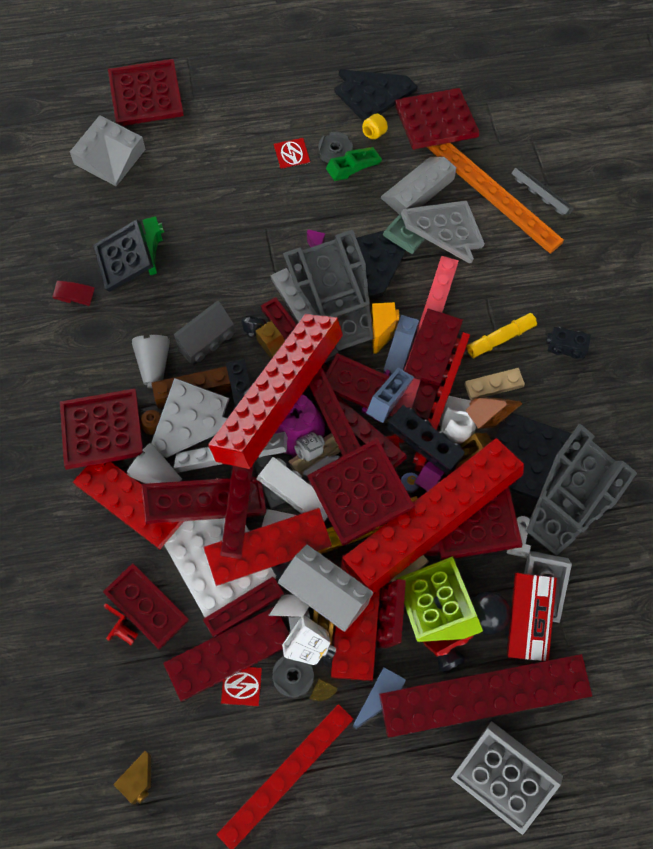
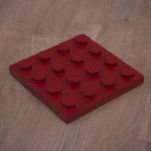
M174 59L108 69L116 124L125 126L184 116Z
M460 88L395 100L397 112L413 150L479 137V129Z
M136 389L60 402L63 458L66 470L134 458L144 453L142 451L143 442Z
M378 438L307 475L343 546L415 508Z
M509 487L438 542L441 560L452 556L453 558L522 548V540Z

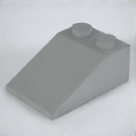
M530 551L527 556L524 574L557 578L553 622L560 623L572 563L569 558Z

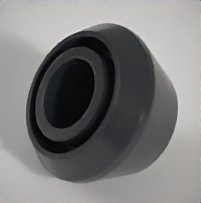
M244 316L241 320L243 331L247 332V336L256 337V330L266 324L265 319L253 316Z
M456 648L451 649L448 654L437 657L438 669L443 673L463 664L465 657Z

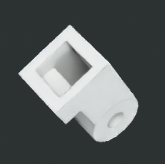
M520 516L517 518L522 548L507 550L508 554L527 558L531 545L526 544L528 535L526 529L530 522L528 517Z

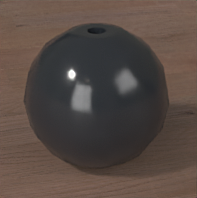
M487 591L477 594L472 599V605L483 630L480 633L492 635L501 632L508 625L511 617L510 606L500 594Z

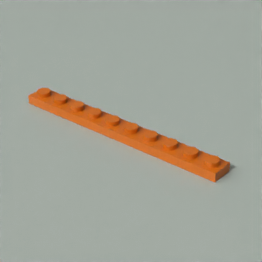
M451 143L427 147L437 157H445L457 167L456 173L547 252L551 254L563 244L564 239Z

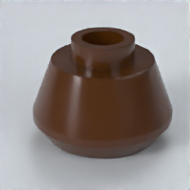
M155 410L144 412L140 418L141 430L148 435H154L162 413Z

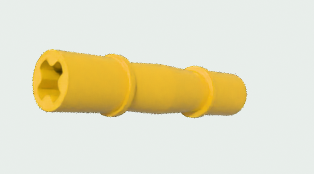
M528 313L517 320H513L511 324L468 344L467 351L472 358H476L487 351H491L493 347L510 340L516 335L520 336L527 330L537 326V320L532 313Z

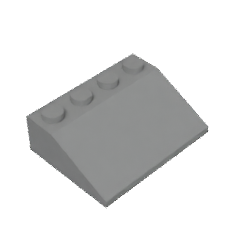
M492 721L451 777L452 780L522 835L561 786L563 778L560 773Z

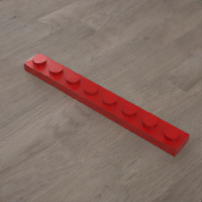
M463 332L461 339L457 338L454 346L457 349L456 353L451 354L448 363L451 365L450 370H445L442 379L445 381L444 386L440 385L437 396L440 397L438 403L434 402L431 413H434L433 418H428V421L436 430L470 337L468 333ZM428 436L422 437V439H423L424 441H431V440H432V439H431L430 437H428ZM418 452L415 454L413 463L416 464L415 471L421 472L427 459Z
M339 704L216 834L229 849L237 847L354 720Z

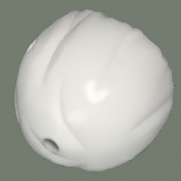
M448 407L443 415L440 431L445 433L451 442L460 445L475 433L476 424L467 412L454 411Z

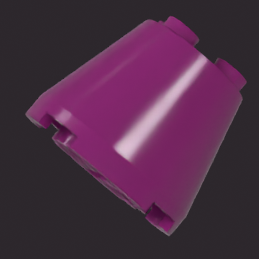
M301 395L275 434L286 433L288 437L287 450L283 453L296 457L297 454L294 448L296 440L310 432L315 433L317 436L321 435L324 438L326 425L320 411L307 396Z

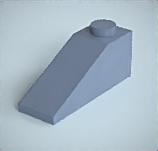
M401 315L383 370L384 373L386 370H389L392 375L397 368L404 370L418 329L419 320Z
M397 368L372 397L366 413L383 423L413 381L414 376Z
M383 668L353 727L359 728L380 713L382 708L379 694L406 689L407 687L404 686L406 679Z

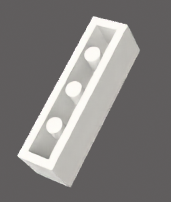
M272 457L258 475L257 480L301 514L320 508L323 520L325 521L328 516L311 483L305 482L302 479V475L297 471L288 469L283 460Z

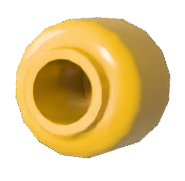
M373 114L364 120L362 126L363 133L370 139L379 138L387 131L386 119L380 114Z

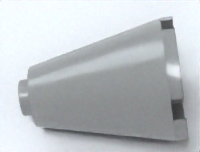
M143 335L132 339L144 385H147V388H152V382L161 381L164 378L170 340L167 336L150 335V338L145 339Z
M151 443L142 450L145 453L137 456L127 471L129 477L145 484L182 481L178 473Z

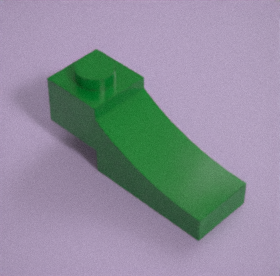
M374 147L347 151L343 157L331 158L326 170L334 181L348 179L350 175L362 169L379 165L382 158Z
M156 216L142 220L146 232L144 236L154 266L149 269L150 275L157 274L155 264L156 250L159 241H163L161 234L164 233L162 223L157 222Z

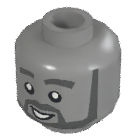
M310 432L298 438L294 448L300 459L311 461L323 454L325 442L321 435L317 436L315 433Z

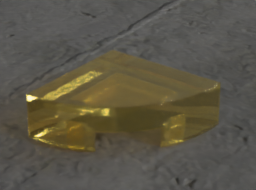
M319 679L310 696V700L325 701L331 698L338 688Z

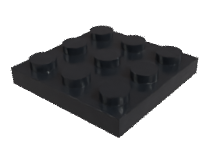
M138 220L131 222L93 245L105 290L109 292L154 267L141 222Z

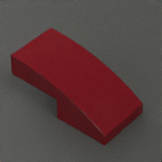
M57 281L52 298L66 303L74 301L89 306L95 287L74 282Z

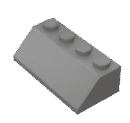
M429 157L384 193L381 199L398 214L402 212V209L422 207L454 180L457 167L445 157Z
M306 545L293 558L278 581L281 586L344 632L364 611L374 593L309 545Z

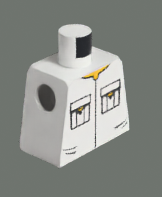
M305 615L300 617L282 645L285 658L312 665L317 664L322 656L332 659L335 655L336 647L330 645L331 641L328 631Z

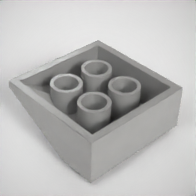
M99 115L71 149L70 155L74 165L117 186L146 149L142 136Z

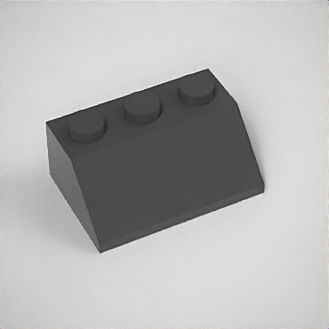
M216 301L177 331L174 336L179 352L193 366L201 362L208 353L217 350L222 342L231 339L235 333L234 323L221 303Z

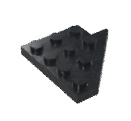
M340 69L339 76L344 82L335 87L334 92L364 122L373 114L381 115L393 107L395 100L407 98L417 91L418 86L406 75Z
M384 231L356 238L366 264L369 300L384 295L406 253L405 249L383 236Z

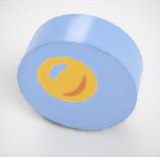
M406 473L401 478L407 493H414L419 489L414 484L418 477L415 473Z

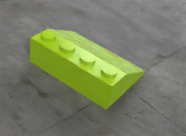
M453 556L396 578V580H406L404 604L417 642L465 639L483 632ZM436 596L439 599L442 609L437 608V605L434 601V598Z

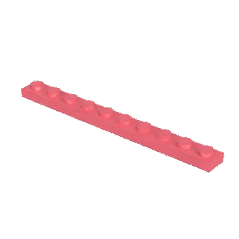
M441 256L408 360L427 309L443 313L459 260ZM413 379L391 414L392 417L402 405L412 408L421 380Z

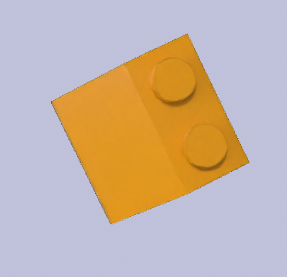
M395 302L372 304L373 354H377L394 337L399 321V309L395 310Z

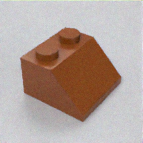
M478 397L469 403L470 406L465 411L478 429L494 428L521 406L522 403L516 400Z

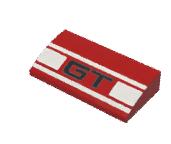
M515 573L507 646L508 657L549 661L556 577Z

